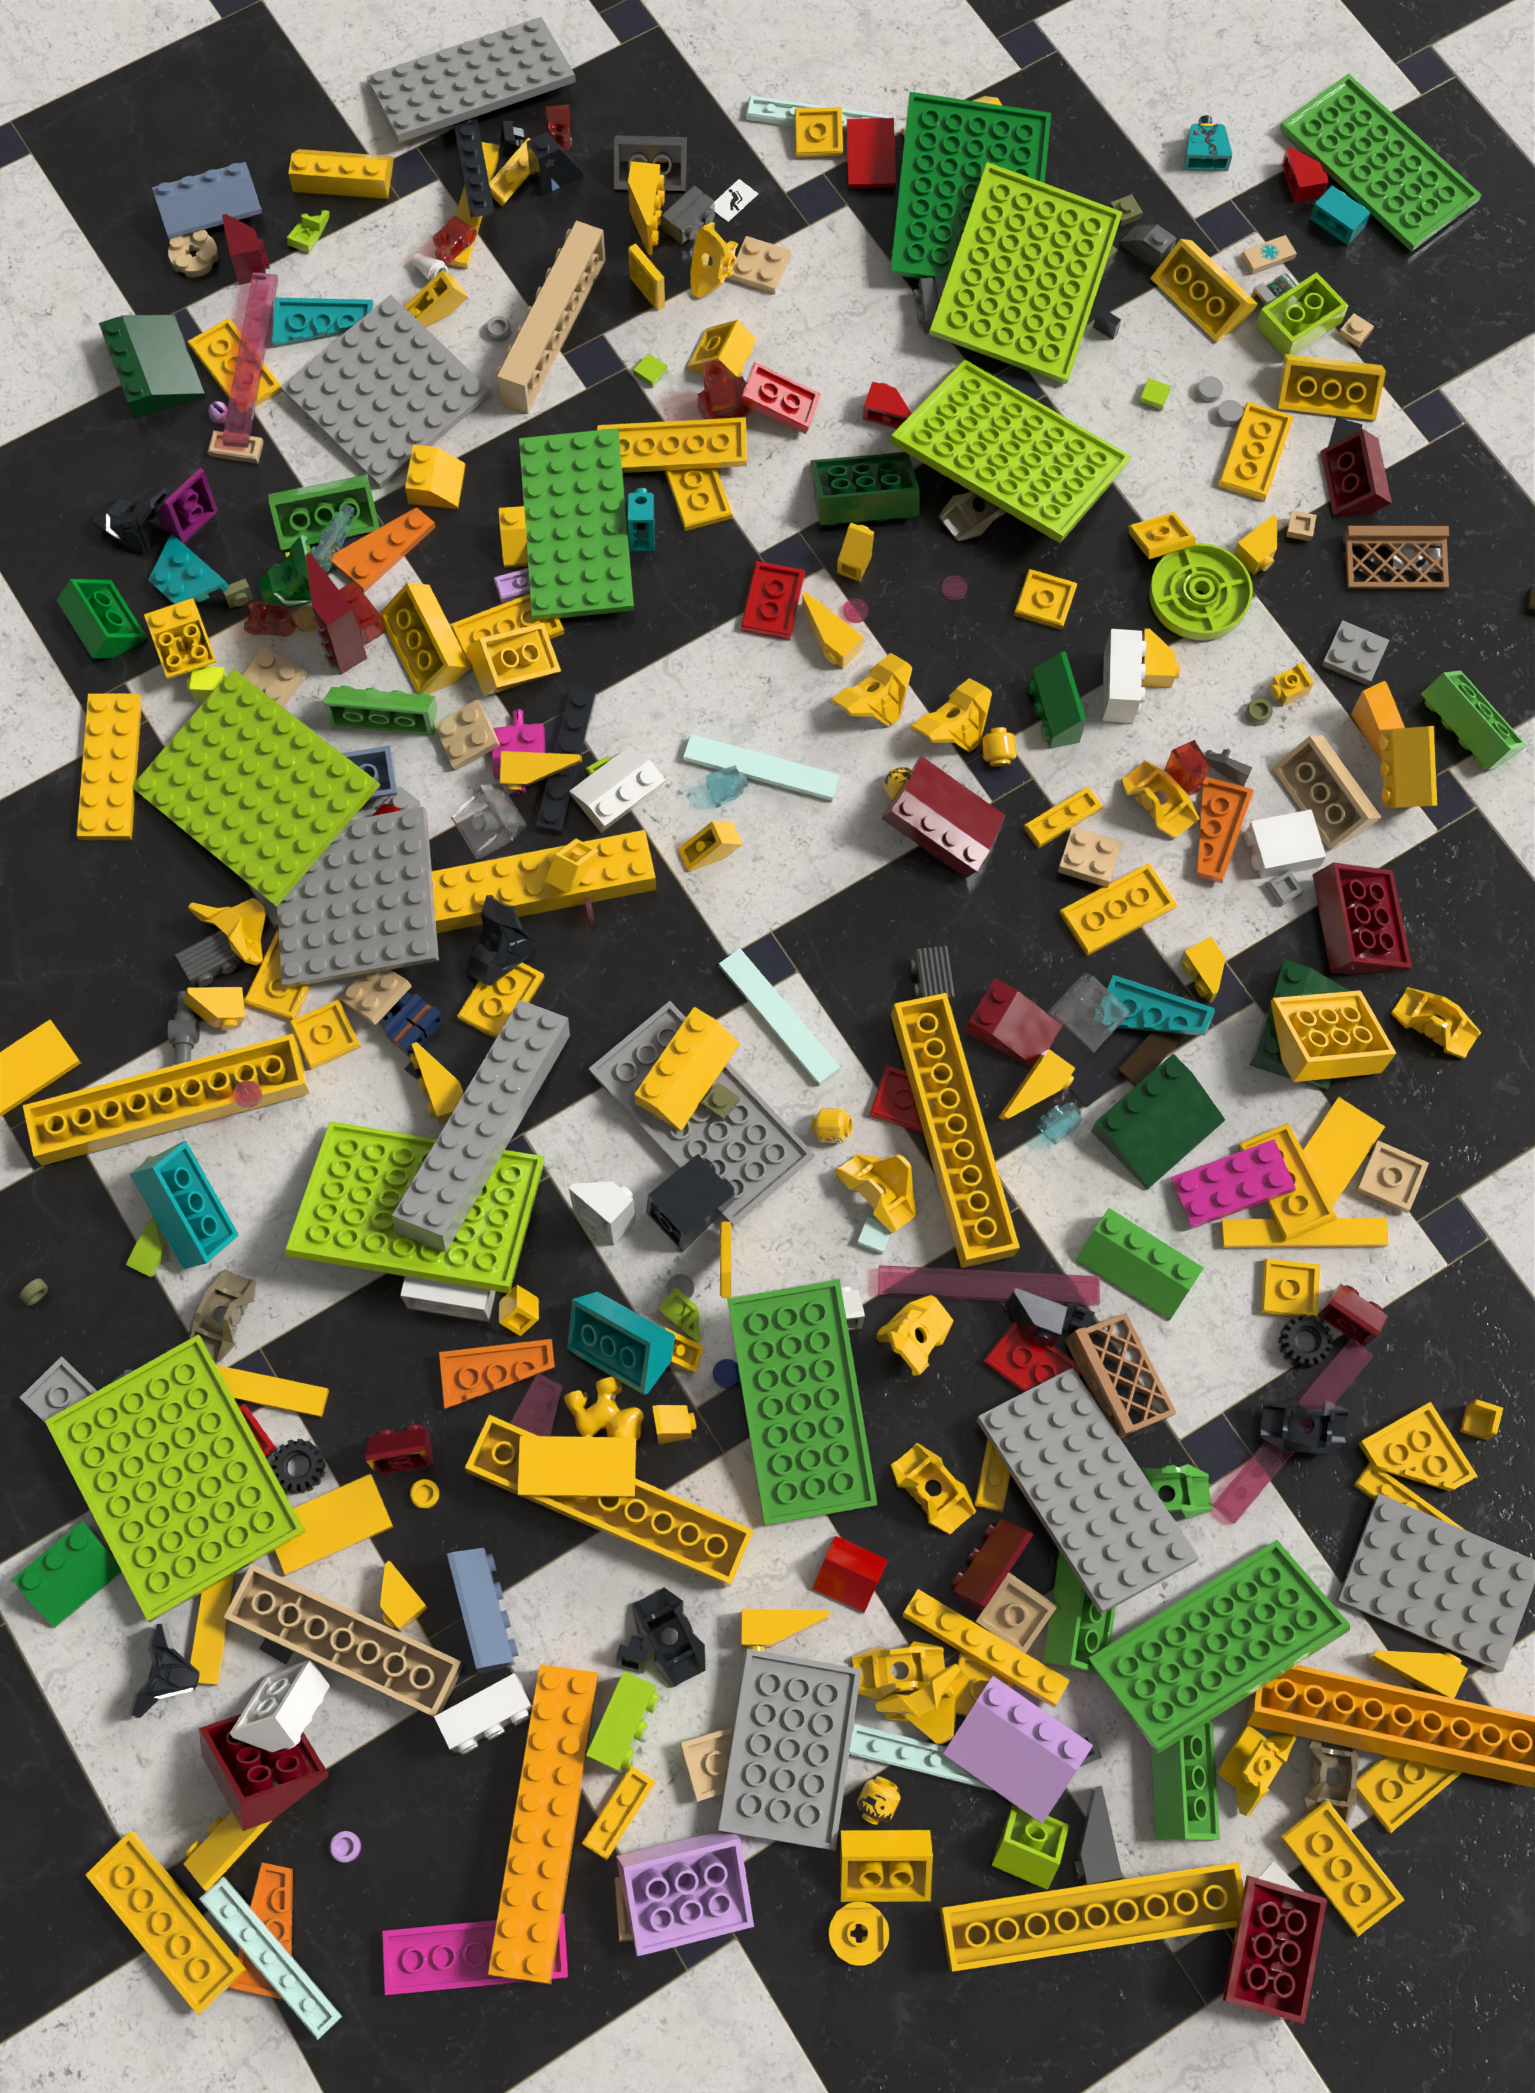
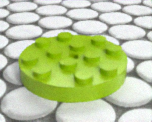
M1196 543L1194 546L1166 554L1157 564L1149 588L1152 609L1161 623L1172 632L1194 640L1220 638L1236 629L1245 618L1253 595L1252 581L1243 563L1231 552L1219 546L1206 543ZM1196 591H1202L1204 595L1198 594Z

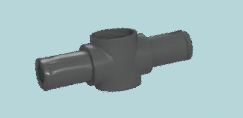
M186 991L177 993V1013L174 1015V1019L168 1022L169 1042L175 1049L174 1065L191 1061V1049L194 1048V1043H198L200 1039L198 1019H195L193 1010L184 1003L183 998Z

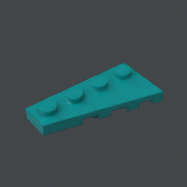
M275 297L273 346L276 347L345 333L374 309L373 300Z
M1113 975L1094 1020V1026L1205 1036L1215 1009Z

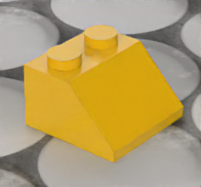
M739 320L706 328L687 367L694 372L721 382L736 379L743 372V366L753 351L752 348L756 338Z
M413 445L405 486L408 503L458 509L465 463L438 447Z

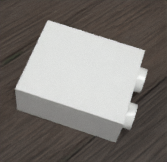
M1312 809L1251 821L1244 835L1246 845L1251 847L1253 853V868L1258 870L1260 879L1282 875L1289 870L1292 873L1321 867L1326 858Z

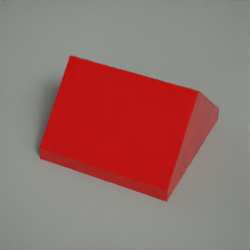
M835 1536L812 1589L865 1613L888 1559Z

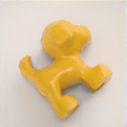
M608 1377L596 1382L598 1400L588 1409H586L589 1404L587 1392L582 1394L581 1390L564 1396L565 1404L575 1417L576 1428L582 1437H593L601 1429H606L608 1437L636 1438V1441L640 1439L641 1423L644 1418L643 1412L636 1407L619 1410L615 1398L616 1395L622 1392L620 1380Z

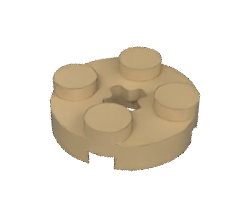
M205 230L170 239L168 255L172 267L177 272H183L188 277L203 276L213 269L212 265L215 263V260L216 262L218 261L219 254L216 243ZM191 251H198L195 257H192L189 253Z

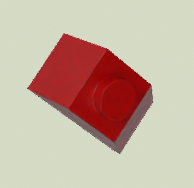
M1286 148L1281 164L1294 203L1321 198L1325 187L1328 186V176L1326 172H1323L1321 164L1293 148Z
M872 381L863 408V420L898 429L912 414L895 387H891L886 383Z

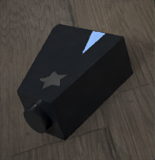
M548 131L526 142L530 179L542 196L584 176L573 157Z

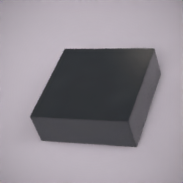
M1100 308L1096 313L1093 328L1113 340L1118 334L1121 319Z

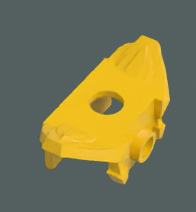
M713 222L701 226L696 233L690 284L693 289V295L699 298H703L723 285L725 278H730L734 273L732 268L736 262L735 250L738 244L734 241H729L726 244L715 232V223ZM709 255L713 261L712 266H708Z
M1245 1724L1216 1774L1235 1788L1236 1802L1240 1814L1251 1816L1257 1804L1269 1791L1268 1787L1282 1763L1287 1762L1289 1752L1296 1741V1735L1279 1733L1265 1738L1252 1726Z

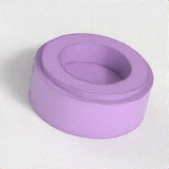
M340 1832L333 1837L330 1843L331 1855L339 1862H351L358 1857L361 1851L360 1839L352 1832Z

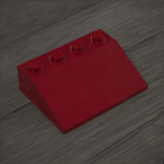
M309 552L306 554L312 607L315 614L313 621L319 629L317 634L322 641L320 644L326 653L324 655L326 661L331 668L337 667L340 673L343 674L366 660V651L354 609Z
M920 756L881 819L964 878H967L978 871L991 849L1005 815L926 758Z
M1333 862L1312 874L1331 973L1353 975L1409 970L1412 968L1393 870Z
M239 1714L199 1728L201 1756L241 1829L245 1831L274 1820L326 1779L328 1772L304 1732L300 1736L299 1743L293 1748H284L275 1752H270L233 1738L230 1732L241 1716Z
M1246 1875L1223 2001L1305 2024L1327 1899Z

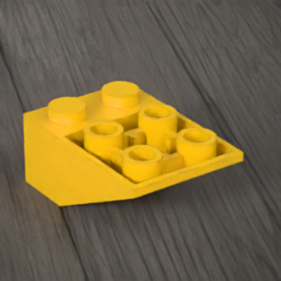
M631 161L628 178L630 214L648 255H652L653 245H658L659 231H657V228L661 226L662 215L660 208L664 206L665 191H663L664 175H660V164Z
M193 598L144 614L167 679L217 663Z

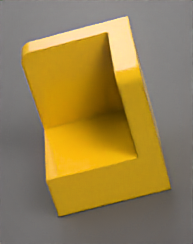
M516 1285L499 1302V1323L519 1336H522L539 1320V1299L519 1285Z
M1477 1399L1466 1405L1460 1432L1488 1441L1497 1435L1503 1408Z

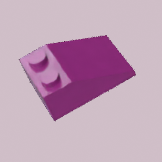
M199 468L163 502L156 513L161 527L171 535L173 534L183 544L218 512L204 470Z

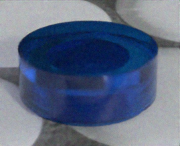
M730 1359L719 1361L713 1368L714 1382L724 1389L736 1386L740 1381L738 1364Z

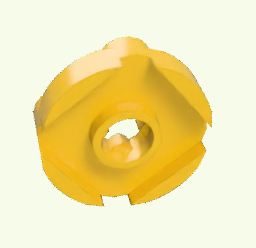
M852 1902L846 1904L836 1911L829 1925L828 1934L831 1947L839 1958L849 1964L859 1966L870 1964L881 1956L888 1945V1923L881 1912L869 1903ZM856 1924H861L862 1929L867 1930V1936L862 1937L861 1943H856L855 1937L850 1936V1930H855Z

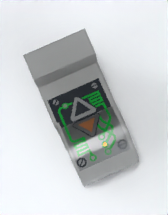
M1287 273L1279 275L1265 285L1261 283L1254 287L1251 298L1258 303L1255 309L1259 314L1263 307L1296 286ZM1260 299L1264 302V306L1259 303Z

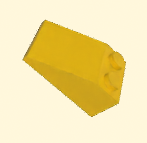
M544 623L479 638L466 647L483 696L502 692L561 671Z

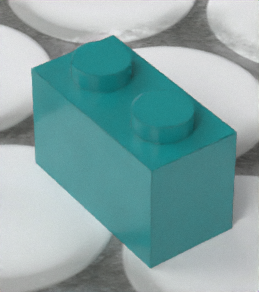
M1331 186L1315 203L1310 219L1349 245L1365 228L1370 211L1349 198L1344 192Z

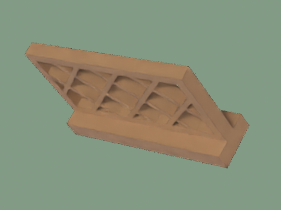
M1348 526L1343 533V544H1345L1347 589H1448L1447 538L1449 537V526ZM1352 546H1361L1368 554L1360 561L1352 553ZM1379 546H1386L1393 552L1386 561L1375 552ZM1404 546H1411L1418 552L1411 561L1400 552ZM1429 546H1440V557L1436 561L1425 552ZM1370 555L1381 564L1374 573L1363 564ZM1395 555L1406 564L1399 573L1388 564ZM1420 555L1431 564L1424 573L1413 564ZM1358 567L1369 576L1365 582H1354L1353 572ZM1383 567L1394 576L1390 582H1383L1376 576ZM1408 567L1419 576L1415 582H1408L1401 576ZM1434 567L1441 574L1442 582H1433L1426 574Z
M1127 1313L1088 1328L1078 1329L1065 1339L1095 1402L1120 1439L1176 1414ZM1121 1322L1126 1332L1124 1339L1112 1334L1114 1324ZM1097 1333L1105 1337L1102 1348L1092 1343L1089 1334ZM1109 1340L1122 1345L1119 1356L1107 1351ZM1127 1348L1136 1351L1139 1357L1137 1364L1124 1359ZM1104 1357L1117 1362L1114 1373L1105 1369L1103 1365ZM1122 1365L1135 1370L1132 1381L1119 1376ZM1140 1373L1149 1377L1151 1381L1150 1389L1137 1384ZM1117 1382L1130 1388L1127 1399L1118 1395L1115 1389ZM1135 1390L1147 1395L1145 1406L1132 1401ZM1152 1398L1160 1401L1166 1412L1159 1414L1150 1410ZM1130 1408L1142 1413L1140 1423L1132 1424L1128 1415Z

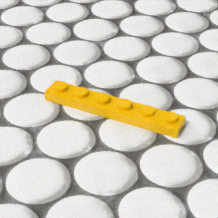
M919 1589L903 1613L904 1618L1053 1708L1056 1707L1070 1681Z

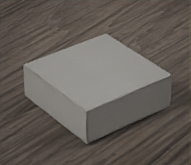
M1290 870L1269 881L1266 885L1280 906L1287 904L1304 893L1303 888Z

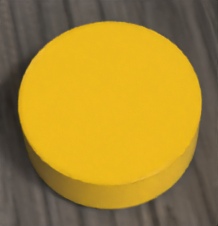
M427 1479L417 1481L410 1491L411 1501L420 1509L433 1507L439 1499L437 1485Z

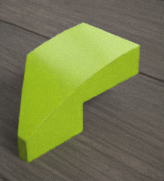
M321 211V215L313 217L308 216V214L301 215L302 222L298 223L287 236V245L309 253L328 222L329 211Z
M154 1217L150 1219L126 1264L149 1277L155 1275L165 1253L164 1247L168 1246Z
M674 1287L657 1309L699 1343L701 1335L697 1305Z

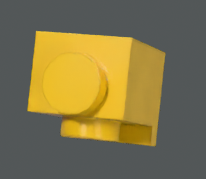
M1300 662L1295 667L1274 676L1270 684V691L1272 696L1279 700L1282 706H1285L1308 695L1314 681Z

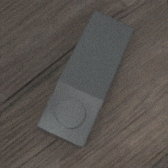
M1102 1786L1092 1788L1077 1851L1078 1861H1074L1077 1879H1082L1083 1885L1123 1878Z

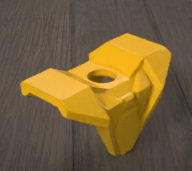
M892 653L879 661L870 670L871 674L859 684L844 688L831 698L832 705L841 707L850 716L875 717L888 727L896 723L901 717L912 667Z
M969 678L949 695L950 699L936 712L923 715L911 725V729L913 732H918L927 737L932 743H955L968 752L973 751L981 742L992 692L987 687Z
M1144 760L1130 774L1121 778L1126 795H1134L1138 803L1143 805L1146 811H1150L1149 815L1155 820V828L1173 839L1177 838L1199 820L1189 795L1168 772ZM1156 792H1164L1167 795L1168 800L1165 804L1160 805L1159 799L1155 795Z
M252 898L232 908H214L193 902L188 906V909L198 919L219 927L227 935L231 950L244 962L253 965L263 962L261 936L267 909L259 900Z
M1407 987L1402 998L1391 1013L1405 1028L1412 1027L1420 1033L1425 1032V1035L1433 1038L1434 1042L1444 1046L1445 1053L1462 1059L1466 1058L1468 1051L1481 1034L1457 1004L1444 996ZM1434 1015H1439V1016H1441V1017L1443 1018V1020H1441L1440 1018H1438V1017H1436V1016H1434Z
M856 1154L850 1161L841 1167H837L834 1171L849 1190L859 1192L874 1209L873 1215L892 1234L916 1217L911 1165L900 1154L887 1157Z
M929 1295L905 1305L887 1325L880 1328L877 1333V1340L879 1342H890L893 1351L900 1354L910 1366L913 1376L920 1375L929 1366L928 1355L933 1347L943 1345L953 1324V1319L934 1296ZM916 1328L923 1333L924 1341L922 1343L915 1337Z
M916 1443L900 1459L891 1464L897 1487L905 1488L922 1505V1509L928 1515V1523L950 1535L970 1516L976 1513L965 1485L955 1480L943 1466L942 1458L919 1443ZM936 1480L940 1483L942 1490L938 1496H930L925 1491V1485L928 1481Z
M914 1641L908 1648L889 1650L878 1645L853 1655V1668L861 1669L858 1695L881 1701L888 1695L912 1693L928 1686L936 1673L945 1669L943 1647ZM897 1662H903L908 1667L909 1672L904 1679H896L892 1675V1666Z
M954 1664L937 1672L928 1686L910 1695L893 1694L875 1703L876 1711L883 1713L886 1720L914 1724L936 1744H943L954 1737L957 1704L969 1678L957 1664Z

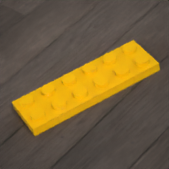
M746 417L597 425V430L618 428L622 473L747 466Z
M88 694L77 838L79 840H132L135 790L132 788V785L136 782L142 708V697L140 694Z
M129 1831L86 1874L95 1888L197 2015L202 2014L246 1970L134 1831Z

